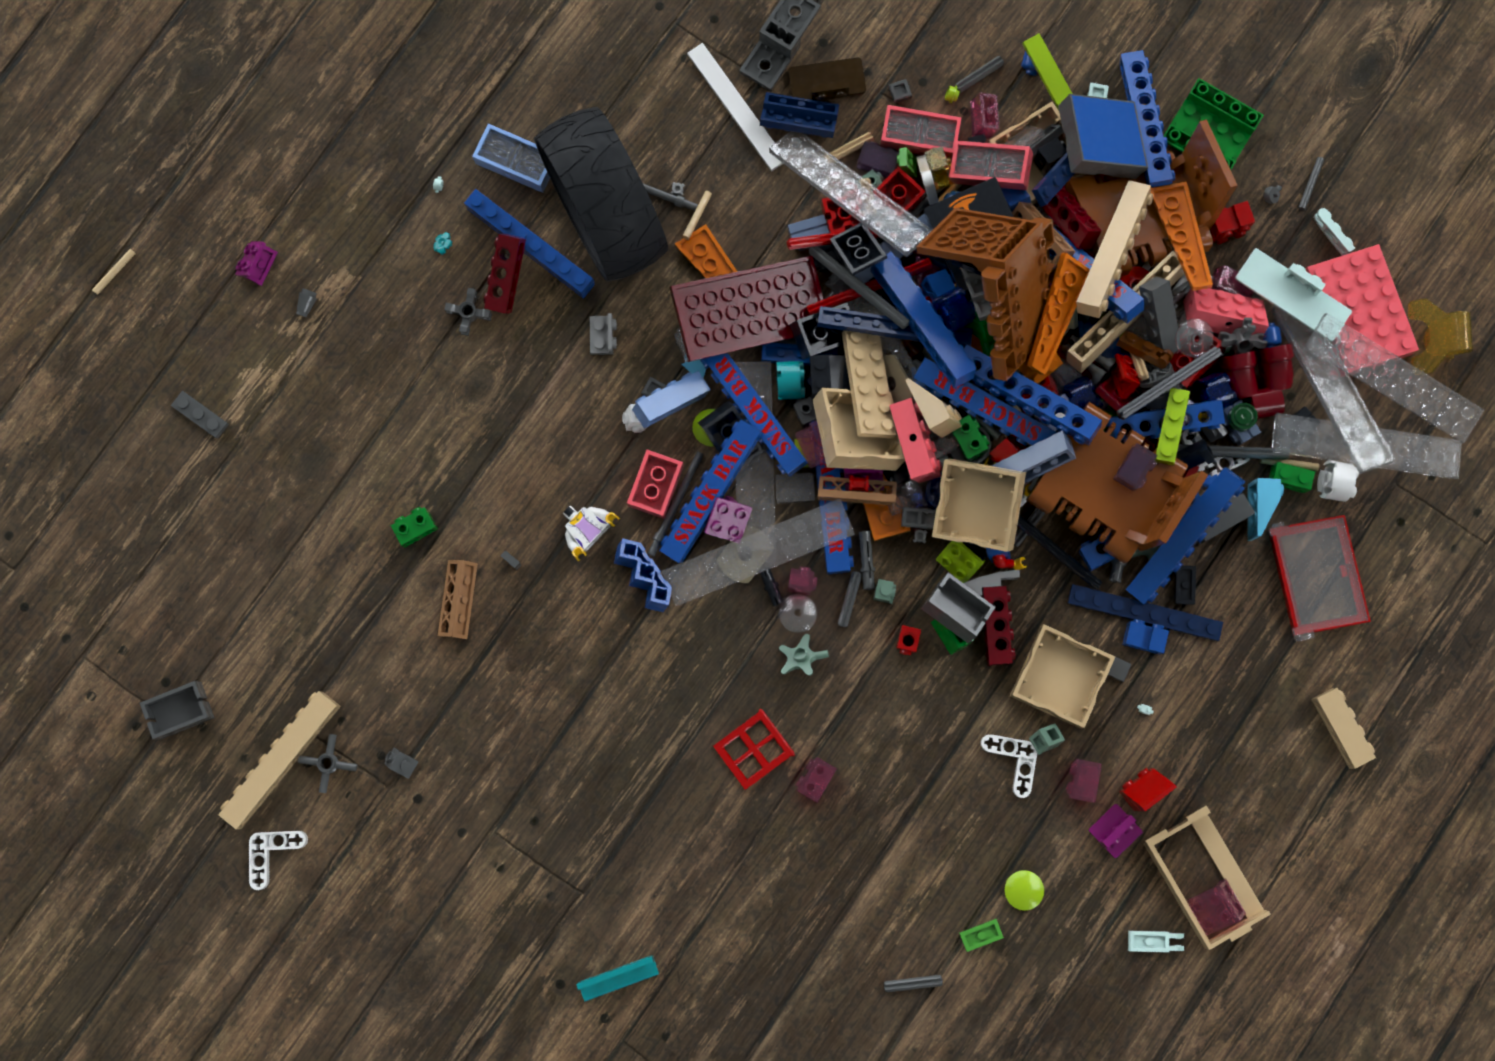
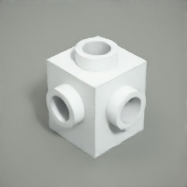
M630 404L626 411L623 412V424L626 426V431L640 433L645 429L632 411L635 404Z

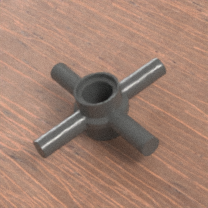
M329 734L326 753L322 754L319 758L301 755L298 757V763L315 765L322 772L319 792L327 793L329 776L337 769L357 771V764L338 761L334 755L337 735ZM327 758L332 761L329 769L324 767V761Z

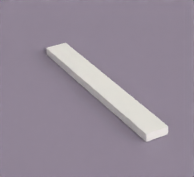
M701 43L687 53L688 57L772 172L787 162V159L764 127L759 126V120L704 44Z

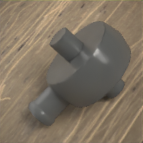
M1280 185L1267 187L1263 194L1265 202L1268 204L1277 203L1280 197L1279 191L1282 190V187Z

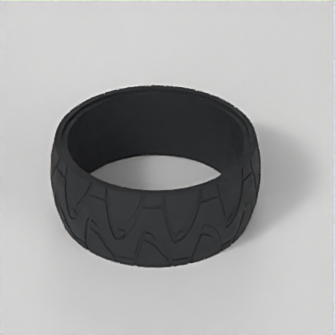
M598 107L578 110L548 125L534 137L539 155L574 228L595 266L607 282L626 278L642 271L655 263L669 250L666 236L649 195L618 135Z

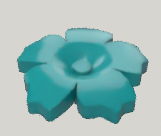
M445 232L443 235L440 234L436 237L435 240L437 242L434 243V251L442 255L446 253V249L452 246V241L449 240L451 238L450 233Z

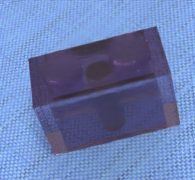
M864 142L857 162V168L867 172L873 169L875 173L880 172L883 177L887 178L896 169L897 155L899 153L890 147H887V149L880 147L875 142Z
M1136 443L1131 447L1113 479L1132 491L1138 488L1141 489L1147 481V478H1145L1148 471L1151 472L1156 466L1157 462L1155 459L1158 455Z

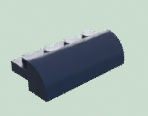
M766 92L759 126L794 131L806 135H817L823 138H833L839 104Z

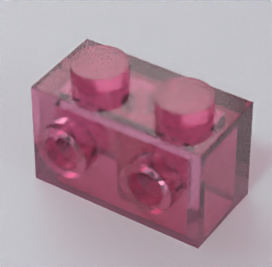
M980 92L970 102L972 137L985 133V137L989 139L999 130L998 100L995 94Z
M1225 265L1214 270L1212 277L1213 286L1211 289L1223 290L1246 297H1252L1253 294L1252 290L1235 280L1239 271Z
M801 566L799 569L791 568L788 592L811 595V590L815 591L818 577H814V572L811 571V568Z
M816 757L815 760L810 759L805 768L808 770L806 776L803 777L801 775L795 786L799 787L797 789L799 793L818 803L837 768Z
M1076 759L1075 763L1071 764L1070 774L1073 775L1072 782H1069L1067 786V794H1069L1070 799L1091 803L1096 802L1102 764Z

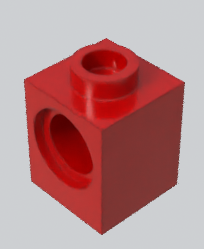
M905 625L901 626L896 649L900 650V654L911 656V653H916L921 629ZM905 636H910L913 639L912 646L904 645L903 638Z

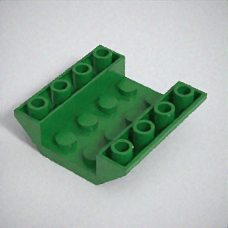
M1198 78L1163 137L1167 138L1168 145L1183 153L1199 121L1207 119L1231 170L1264 115Z

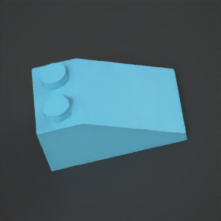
M1257 478L1248 484V502L1255 511V514L1248 517V541H1253L1262 536L1281 496H1283L1284 486L1281 484V479Z

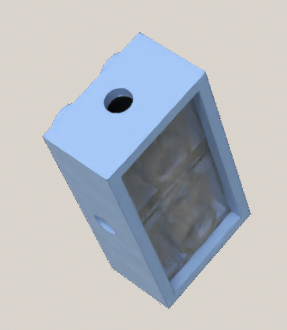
M491 124L487 125L472 156L475 164L543 193L550 177L539 155L536 144Z

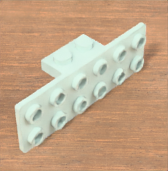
M1257 248L1253 250L1235 277V280L1330 342L1334 340L1352 313L1351 309L1322 291L1326 284L1322 282L1320 277L1311 275L1303 266L1293 263L1289 268H1286Z

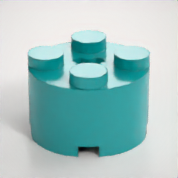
M803 361L776 362L778 400L805 398Z

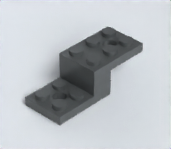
M780 0L759 31V42L739 70V73L771 92L799 50L801 37L821 9V5L813 0ZM792 9H798L800 11V14L798 16H793L790 14V11ZM767 62L770 64V68L763 70L760 68V64Z

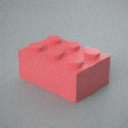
M646 450L627 501L628 507L664 519L683 470V462Z

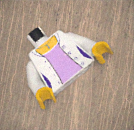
M569 506L563 512V515L570 520L565 525L567 528L565 532L567 545L576 560L580 561L578 558L580 554L587 555L588 549L610 528V525L612 527L615 526L612 521L615 518L620 519L615 513L595 507H589L588 509L583 507L577 512L572 506Z

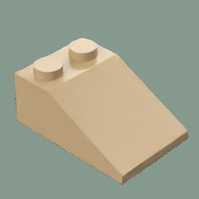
M911 379L905 380L931 431L943 438L962 427L959 421L961 420L959 412L956 409L953 410L950 404H945Z

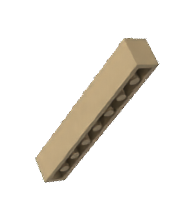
M1128 181L1076 301L1077 313L1100 318L1102 312L1107 310L1108 297L1114 293V283L1120 279L1121 267L1126 264L1128 250H1132L1134 245L1133 238L1139 234L1140 222L1145 219L1147 214V205L1152 203L1151 185Z
M1172 251L1132 290L1140 295L1139 286L1156 276L1169 280L1170 286L1174 285L1185 274L1176 253ZM1109 311L1068 350L1066 362L1082 373L1144 311L1128 324L1123 320L1117 319L1113 312Z
M314 692L310 696L308 705L305 708L302 707L297 712L295 721L289 723L284 728L282 737L280 739L277 738L270 747L272 749L269 753H265L259 759V765L256 769H252L245 778L247 780L243 785L237 786L233 791L234 796L230 801H225L220 807L222 811L218 815L236 830L244 827L295 764L299 755L303 754L341 707L324 692Z

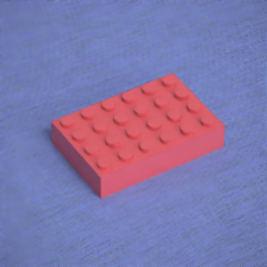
M1379 244L1306 268L1308 273L1320 277L1322 282L1326 284L1322 290L1324 293L1352 310L1351 315L1334 340L1330 342L1326 339L1340 378L1410 356L1419 350Z

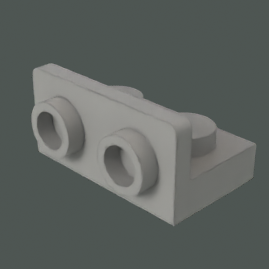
M608 313V316H590L591 355L613 354V349H617V339L613 337V330L617 329L616 319H613L612 313Z

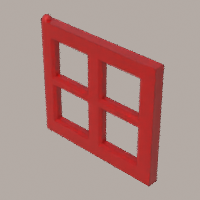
M759 709L757 714L713 746L745 790L790 756H795L792 748L763 709ZM761 720L771 734L755 745L745 731ZM737 737H740L749 750L733 761L724 747ZM774 738L784 752L768 763L759 749ZM753 754L762 769L747 779L737 765Z

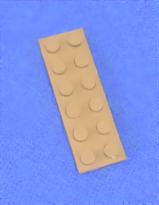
M843 331L842 339L858 437L894 438L896 436V429L889 406L891 405L880 336Z

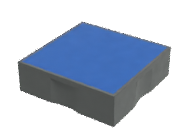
M1069 94L1059 104V113L1066 137V149L1071 173L1105 174L1118 178L1137 179L1148 169L1135 101Z

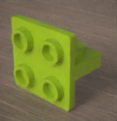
M951 541L936 558L937 562L962 583L967 582L986 561H982L962 542Z

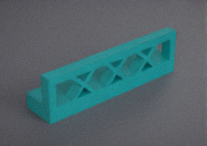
M650 955L582 980L576 985L578 990H581L585 1002L658 975L659 971L654 956Z

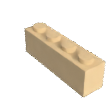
M1332 688L1311 699L1349 769H1356L1376 758L1373 746L1366 741L1364 737L1365 731L1355 721V713L1350 707L1348 708L1345 702L1346 697L1341 690Z

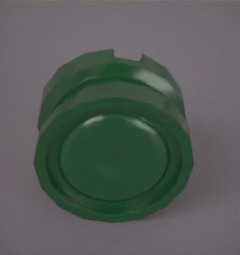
M1239 403L1229 411L1227 416L1228 424L1234 431L1245 432L1257 422V411L1251 404Z

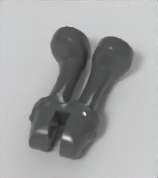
M1072 335L1068 341L1073 346L1080 338ZM1067 343L1060 348L1066 359L1067 352L1072 347ZM1099 355L1094 361L1102 369L1093 363L1086 368L1092 376L1091 385L1097 388L1105 379L1106 374H1110L1117 366L1115 358H1106Z

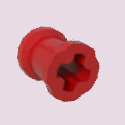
M850 475L849 491L868 492L869 476L853 477V475Z

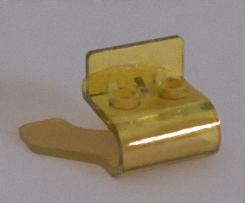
M1425 298L1413 300L1408 304L1409 319L1421 320L1428 326L1424 335L1426 350L1411 359L1413 374H1430L1434 372L1445 357L1454 359V355L1473 351L1470 312L1457 311L1446 313Z

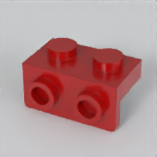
M1117 353L1115 359L1118 365L1111 374L1119 397L1126 400L1140 385L1133 365V360L1127 355L1123 356Z

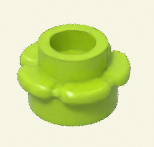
M957 86L948 87L944 100L949 101V103L957 101L960 93L957 90Z

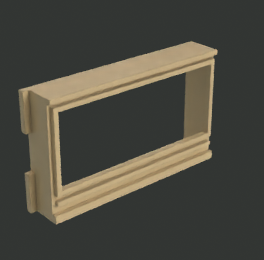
M1204 806L1187 816L1183 822L1169 830L1164 829L1145 840L1144 846L1203 947L1210 950L1228 939L1232 942L1250 932L1253 924L1271 914L1263 909L1208 816L1211 813L1207 806ZM1192 824L1246 916L1244 920L1211 939H1208L1154 846Z

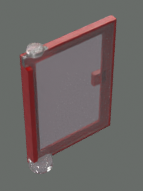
M1345 515L1284 526L1283 522L1272 524V528L1268 529L1295 642L1314 639L1315 632L1371 622Z

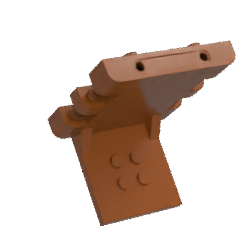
M1206 119L1199 121L1181 155L1175 158L1171 150H1167V153L1171 155L1170 168L1175 172V181L1172 184L1187 182L1204 252H1209L1213 245L1210 230L1238 185ZM1144 172L1137 179L1118 178L1104 174L1106 182H1103L1100 174H1079L1072 176L1065 184L1066 190L1076 198L1079 205L1086 210V213L1097 222V225L1102 230L1092 247L1095 257L1128 181L1146 184ZM1153 202L1151 205H1147L1146 217L1140 222L1139 234L1133 238L1134 245L1132 250H1128V259L1126 264L1121 267V276L1128 275L1132 265L1138 264L1137 253L1142 262L1148 261L1152 268L1156 267L1173 251L1171 242Z
M954 208L916 246L917 253L972 263L981 272L984 299L989 301L990 306H992L991 313L986 318L988 334L996 340L994 348L990 352L993 377L998 380L1008 381L1031 354L1050 292V284L1055 275L1056 264L1048 263L1046 255L1047 250L1054 243L1053 221L1048 218L1027 220Z
M1088 402L1083 410L1102 420L1100 430L1089 446L1079 444L1073 439L1074 437L1067 434L1072 442L1076 459L1041 475L1026 501L1044 513L1049 514L1058 501L1061 500L1055 512L1058 515L1063 512L1064 507L1068 504L1072 508L1066 515V520L1070 521L1075 513L1079 511L1069 529L1082 536L1094 521L1088 534L1093 536L1097 532L1098 527L1102 526L1105 530L1100 535L1099 541L1103 543L1111 532L1112 534L1102 550L1125 564L1131 559L1137 549L1144 551L1167 543L1208 477V474L1199 471L1183 478L1182 476L1188 465L1178 458L1175 459L1174 465L1159 462L1154 464L1157 450L1151 453L1149 459L1143 457L1149 449V444L1145 443L1137 453L1145 439L1144 436L1132 429L1121 443L1127 430L1124 428L1120 430L1116 438L1110 436L1116 428V423L1112 422L1104 432L1103 430L1109 422L1111 415ZM1075 422L1073 426L1079 428L1082 424Z

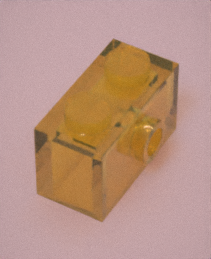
M943 146L924 152L936 190L953 185L949 178L951 160L950 157L946 158Z

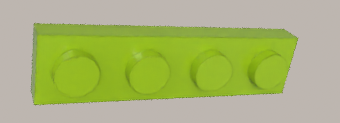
M1176 388L1170 389L1155 462L1169 465L1175 464L1190 391Z

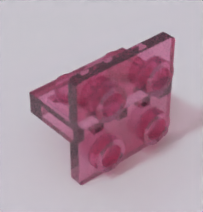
M814 421L809 423L808 428L795 433L810 468L825 462L818 423Z

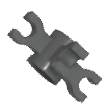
M468 288L466 301L461 303L460 306L451 303L445 304L444 310L447 314L461 315L462 322L459 329L461 335L469 336L471 322H474L477 318L491 321L492 318L490 310L476 309L474 306L477 298L476 289ZM466 309H473L470 315H464Z
M1245 317L1242 327L1235 329L1232 334L1220 331L1218 339L1222 340L1221 346H1233L1230 349V355L1246 353L1253 346L1265 349L1267 341L1263 340L1264 334L1257 333L1252 335L1256 329L1255 325H1251L1252 318Z

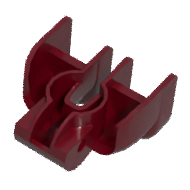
M1292 343L1256 350V357L1254 351L1219 357L1217 361L1222 385L1226 394L1231 399L1247 398V403L1251 404L1257 411V419L1284 413L1285 402L1282 390L1292 387L1294 377L1291 360L1294 357ZM1256 357L1260 375L1263 376V389H1258L1254 370Z

